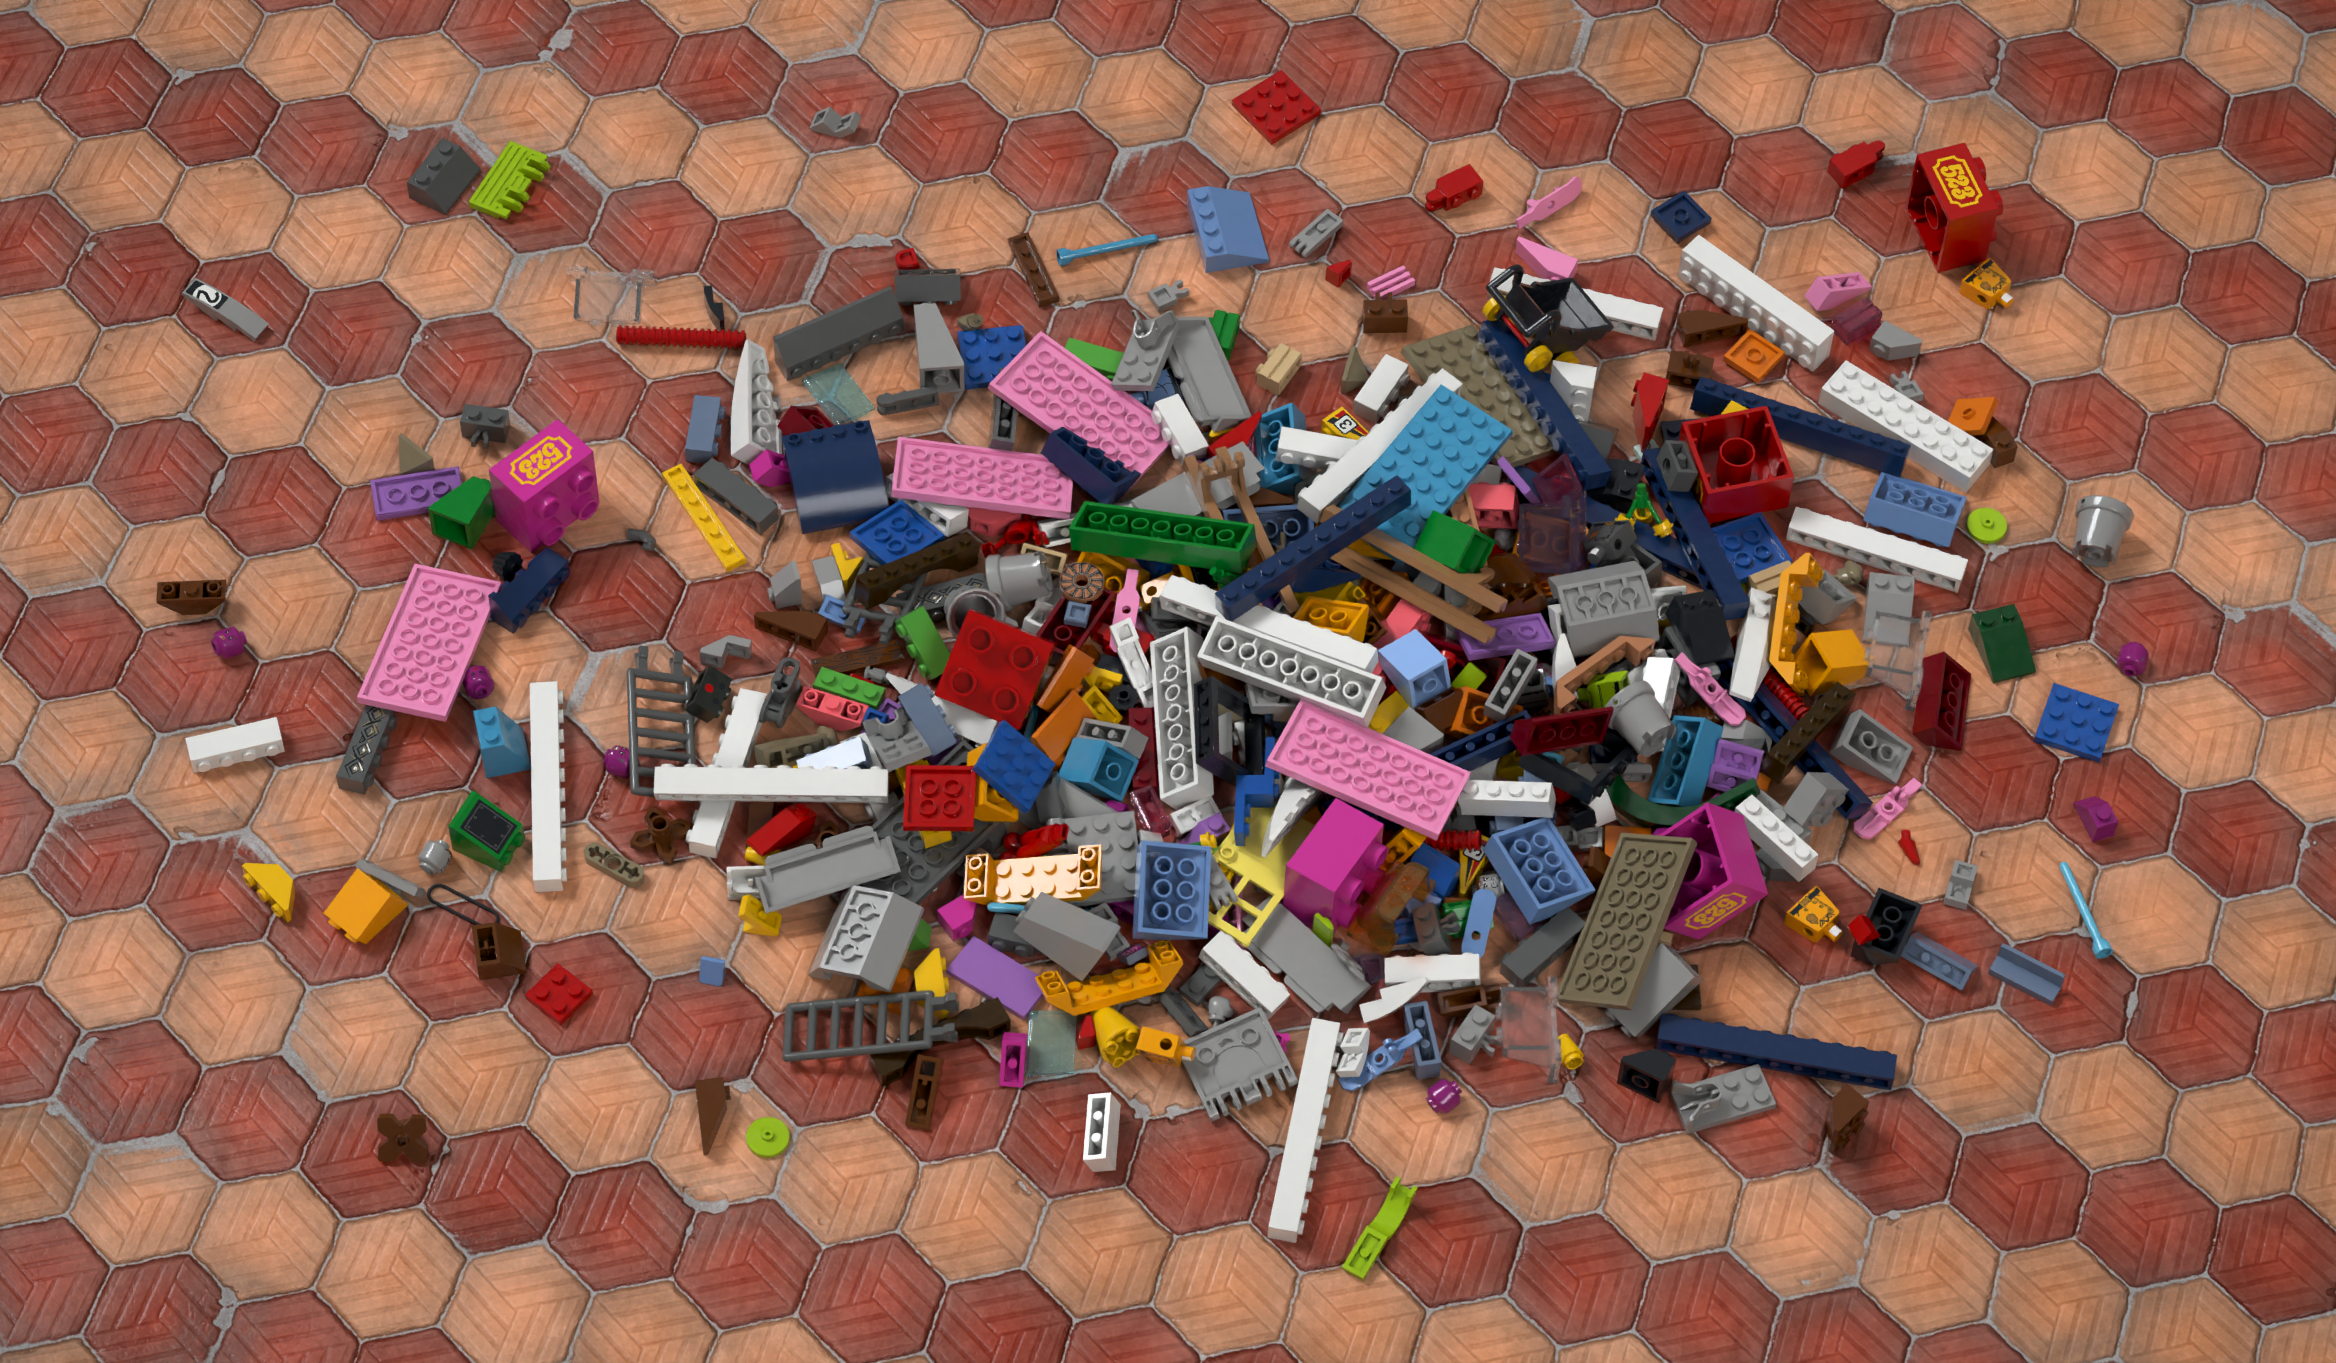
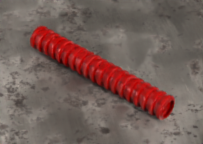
M619 325L616 331V342L618 345L622 343L628 345V343L635 345V343H638L639 346L645 344V346L659 344L662 347L665 344L666 347H669V345L676 347V345H679V347L686 345L687 348L691 345L693 348L700 346V348L704 346L710 348L713 346L714 349H717V347L724 349V347H727V349H731V347L738 349V347H741V350H743L746 341L745 330L738 332V330L732 332L731 329H728V332L724 329H721V331H718V329H714V331L707 329V331H704V328L697 330V328L693 330L687 328V330L680 328V330H677L676 327L670 329V327H666V329L659 327V329H656L655 326L650 329L649 326H646V328L639 326V328H636V326L629 328L628 325L624 328L622 325Z
M1737 634L1730 639L1734 651L1736 648ZM1770 666L1762 682L1799 721L1810 708L1807 707L1805 702H1802V699L1798 697L1796 692H1793L1788 683L1784 682L1785 680L1780 677V674Z
M1384 828L1382 844L1385 845L1399 829L1394 831L1393 828H1390L1387 831ZM1442 830L1437 841L1426 837L1423 842L1435 850L1437 848L1439 850L1446 848V850L1450 851L1453 848L1454 851H1457L1460 848L1461 851L1468 849V851H1472V849L1479 851L1481 849L1482 836L1479 830L1475 832L1472 830L1468 832L1465 830H1461V832H1458V830H1454V832L1447 830L1444 832Z

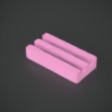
M1403 265L1367 282V289L1375 298L1377 292L1387 288V290L1380 293V298L1385 300L1388 297V292H1392L1393 296L1415 286V279L1410 277L1411 274L1409 271L1406 272V268ZM1406 280V281H1404V282H1402V283H1400V284L1395 285L1396 283H1398V282H1400V281Z

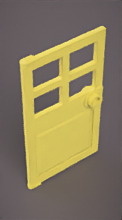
M1276 802L1274 807L1251 808L1250 817H1246V823L1250 824V836L1245 837V846L1235 845L1233 827L1213 854L1217 863L1240 875L1242 879L1233 890L1238 898V902L1232 903L1229 896H1227L1230 905L1226 907L1222 905L1216 915L1209 912L1208 923L1225 934L1232 936L1237 940L1238 944L1245 948L1250 946L1254 937L1284 897L1286 865L1315 827V825L1301 818L1264 858L1261 856L1263 839L1269 820L1277 805ZM1248 882L1273 895L1263 911L1238 897ZM1233 904L1257 918L1246 934L1222 920Z

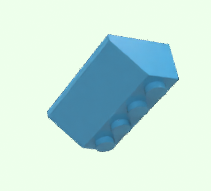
M1289 403L1262 414L1261 423L1255 433L1257 459L1265 468L1259 473V478L1261 479L1259 485L1279 494L1293 495L1295 494L1294 484L1311 476L1308 467L1275 461L1282 426L1306 431L1305 415L1293 403Z
M1674 715L1672 722L1676 726V733L1671 740L1668 737L1666 739L1648 801L1667 807H1689L1701 804L1724 727L1706 718Z

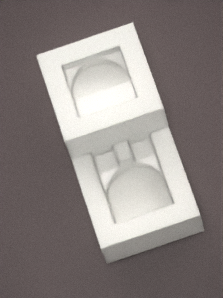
M1352 1028L1347 1030L1340 1045L1344 1055L1336 1070L1339 1077H1360L1369 1046L1370 1030L1368 1028Z

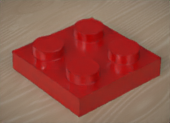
M557 963L525 994V998L561 1026L593 995L591 988Z

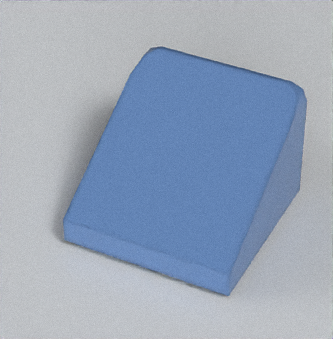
M702 956L699 982L722 986L726 973L725 960Z

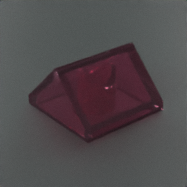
M1564 453L1532 479L1548 515L1576 509L1581 504L1583 489L1567 454Z

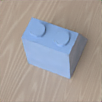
M1416 629L1378 650L1382 669L1408 706L1414 711V707L1451 687L1447 659Z

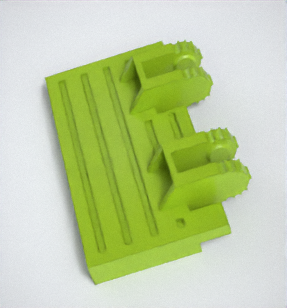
M509 141L468 201L469 207L498 219L499 217L507 219L511 214V210L518 213L521 212L524 207L519 201L527 203L530 199L526 190L532 183V179L539 182L542 181L544 178L543 172H548L551 168L550 164L546 161L548 155Z

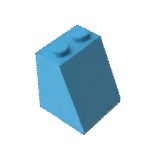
M496 706L473 711L486 778L531 770L523 728Z
M1074 737L1060 769L1059 776L1087 793L1122 802L1139 760L1107 741Z

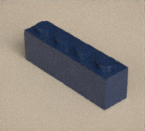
M1065 427L1051 432L1041 454L1049 462L1062 470L1066 476L1079 484L1082 489L1096 498L1099 503L1110 505L1115 503L1141 475L1135 469L1131 472L1124 468L1125 463L1117 459L1114 462L1104 456L1105 451L1100 448L1089 447L1087 445L1088 441Z
M545 548L528 563L526 570L520 569L515 573V578L512 582L505 581L500 586L501 591L498 593L493 591L488 595L492 621L513 634L518 628H522L530 615L540 609L543 601L554 594L557 586L568 579L570 575L569 560L550 548Z

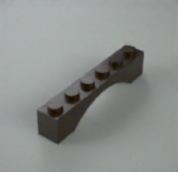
M964 532L857 575L854 597L866 609L886 602L903 585L924 573L939 569H951L961 572L978 565L980 544L968 532Z
M1837 681L1766 754L1760 772L1779 784L1791 772L1814 740L1829 726L1837 724L1849 712L1856 693Z
M998 997L992 1000L987 999L972 1009H964L958 1015L949 1019H941L937 1024L933 1025V1028L955 1023V1032H958V1039L980 1038L991 1040L1004 1034V1032L1011 1031V1019ZM924 1027L910 1035L909 1041L923 1040ZM900 1038L896 1039L894 1043L900 1042ZM945 1040L933 1041V1042H932V1047L936 1046L937 1044L946 1042V1041H945ZM928 1049L870 1054V1066L881 1086L884 1087L904 1078L910 1066L917 1059L918 1054L922 1055Z

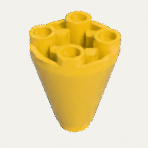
M1111 1006L1090 1011L1100 1054L1107 1063L1112 1064L1113 1067H1120L1135 1055H1140L1136 1050L1141 1032L1138 1026Z

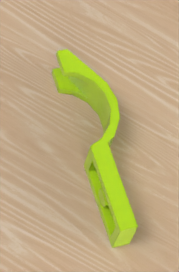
M1396 1176L1391 1184L1379 1213L1366 1226L1342 1266V1270L1362 1281L1365 1280L1387 1241L1400 1226L1418 1190V1187L1414 1185L1410 1190L1399 1184L1401 1178Z

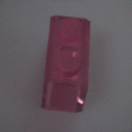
M1865 297L1833 317L1831 329L1834 330V334L1837 337L1839 336L1845 345H1849L1853 341L1857 343L1869 331L1875 332L1879 329L1883 314L1868 297Z
M1149 785L1131 792L1130 806L1142 830L1161 833L1162 838L1170 835V821L1153 786Z

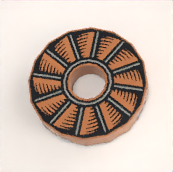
M1078 562L1067 566L1062 571L1059 586L1066 599L1085 604L1087 601H1094L1099 598L1103 593L1105 581L1103 573L1098 567L1091 563ZM1079 580H1084L1088 584L1085 586H1078L1076 582Z

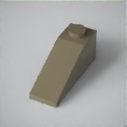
M818 733L774 740L753 747L757 765L777 768L779 765H788L790 767L797 765L796 760L802 759L807 754L825 750L829 746L827 733Z

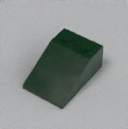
M2014 604L1972 614L1968 630L1993 684L2036 672L2024 625Z

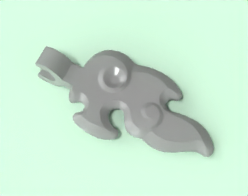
M1342 938L1338 940L1340 942L1339 945L1331 944V949L1359 980L1365 982V975L1361 966L1347 952L1349 944Z

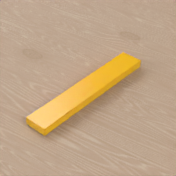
M679 464L662 472V478L725 571L729 572L746 564V558L683 465Z

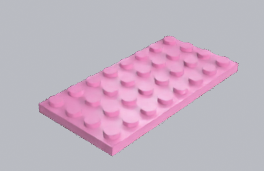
M1042 331L989 383L988 389L1047 432L1051 433L1061 427H1065L1088 441L1087 445L1089 447L1100 448L1105 451L1104 456L1114 462L1117 459L1125 463L1124 468L1131 472L1134 469L1140 472V477L1128 490L1138 482L1170 447L1168 441L1166 442L1163 439L1158 424L1153 422L1151 409L1126 391H1114L1111 386L1112 381Z
M898 437L891 497L942 503L945 505H958L968 508H982L991 511L998 510L1033 516L1054 517L1056 519H1070L1073 479L1066 476L1062 470L1049 462L1043 455Z
M414 564L358 693L357 703L446 722L491 615L488 595L493 591L495 593L501 591V582Z
M1302 699L1299 701L1265 765L1270 769L1436 841L1471 772Z

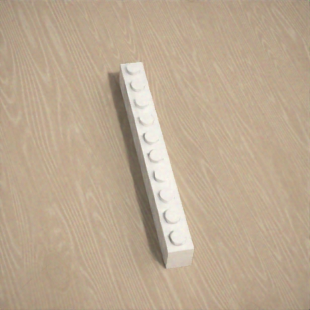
M1443 368L1438 373L1431 374L1423 386H1418L1414 390L1411 397L1403 399L1394 412L1390 411L1385 416L1384 421L1380 424H1375L1366 437H1360L1356 445L1351 450L1347 449L1339 461L1332 462L1323 475L1319 474L1314 479L1312 485L1308 488L1304 487L1300 491L1297 509L1318 524L1324 509L1332 504L1338 506L1441 384L1460 396L1463 383Z
M1282 426L1275 461L1302 465L1308 468L1325 469L1332 462L1339 461L1343 453L1347 449L1351 450L1358 440ZM1487 464L1471 484L1486 482L1492 485H1499L1501 467Z
M1171 575L1159 595L1161 609L1208 626H1212L1216 616L1225 619L1215 606V593L1217 591L1210 589L1206 585H1199L1190 582L1186 578ZM1257 605L1232 621L1369 673L1373 672L1379 662L1377 648L1371 644L1361 643L1349 636H1342L1333 633L1329 629L1316 627L1307 621H1300L1291 618L1287 614L1274 612L1265 606L1260 607Z
M557 681L530 683L532 850L535 892L563 891V882H567V868H563L562 862L567 861L566 847L562 848V842L566 841V827L562 828V822L566 821V810L561 808V802L566 801L565 788H561V782H565V769L561 768L560 762H565L564 748L560 749V743H564V729H560V723H564L563 709L559 710V704H563L564 699L563 690L558 689Z
M662 764L661 767H655L654 796L656 800L888 803L889 772L880 766H873L870 769H861L858 766H849L847 769L825 766L824 769H816L809 765H804L800 768H791L788 765H779L777 768H768L765 765H755L754 768H744L743 765H731L728 768L716 764H711L707 767H698L695 764H686L684 767Z
M1312 1018L1267 1238L1296 1243L1298 1234H1303L1305 1221L1301 1220L1302 1213L1307 1214L1309 1199H1305L1306 1192L1312 1191L1314 1178H1310L1311 1171H1316L1318 1157H1315L1314 1153L1315 1150H1320L1322 1136L1318 1134L1319 1129H1324L1327 1115H1323L1324 1108H1329L1331 1094H1327L1328 1087L1333 1088L1335 1074L1331 1073L1332 1067H1337L1339 1053H1335L1336 1047L1340 1046L1343 1040V1033L1339 1032L1340 1023L1316 1018Z

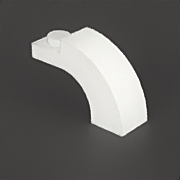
M1578 761L1569 763L1566 766L1590 781L1597 776L1595 770L1588 763L1581 764ZM1604 789L1600 798L1596 797L1588 805L1595 811L1597 821L1593 825L1595 828L1616 820L1610 797L1606 789Z

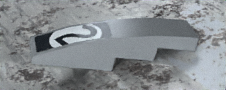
M197 278L181 294L213 320H221L233 331L238 329L254 342L269 325V323L232 297Z

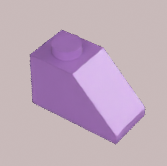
M1219 812L1200 821L1179 844L1200 842V835L1206 834V831H1209L1210 835L1215 834L1218 847L1228 836L1231 829Z

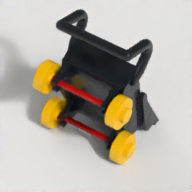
M1516 264L1507 268L1486 285V290L1493 298L1483 307V315L1489 321L1505 322L1526 347L1524 351L1526 355L1524 365L1530 372L1545 368L1553 360L1578 364V358L1571 351H1577L1589 340L1597 341L1614 328L1574 278L1546 282L1534 281L1531 285L1521 283L1524 268ZM1514 275L1512 288L1508 295L1501 294L1497 287ZM1535 334L1536 337L1531 344L1524 338V336L1528 338Z

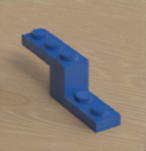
M1266 737L1265 765L1276 745L1275 737ZM1265 766L1264 775H1236L1234 821L1236 846H1245V837L1250 836V824L1246 823V817H1250L1251 808L1275 806V798H1279V784H1275V779H1280V772Z

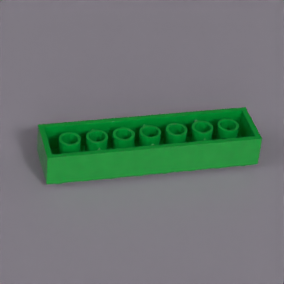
M1088 501L1083 502L1069 527L1072 550L1207 569L1216 567L1219 570L1222 569L1233 573H1243L1257 546L1254 524Z

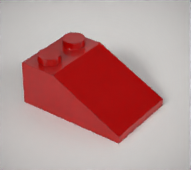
M1645 372L1641 380H1636L1633 389L1635 393L1631 401V406L1634 407L1632 416L1642 453L1647 449L1664 409L1669 384L1668 379Z

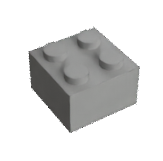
M1807 772L1783 807V810L1801 826H1824L1831 821L1832 813L1844 802L1845 795L1849 789L1830 773Z

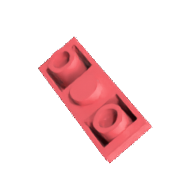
M974 507L968 508L967 525L973 532L993 537L1005 532L1012 522L1021 520L1022 513L991 511Z
M804 686L796 703V707L816 724L833 728L838 732L861 727L862 720L869 707L868 705Z

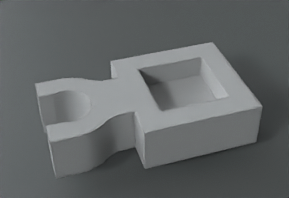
M1180 279L1171 287L1166 283L1148 291V298L1157 311L1160 312L1177 304V298L1189 296V289L1179 290V288L1183 287V281Z
M1906 371L1901 372V378H1897L1895 374L1890 375L1889 381L1896 391L1914 402L1923 401L1924 393L1915 380H1908Z

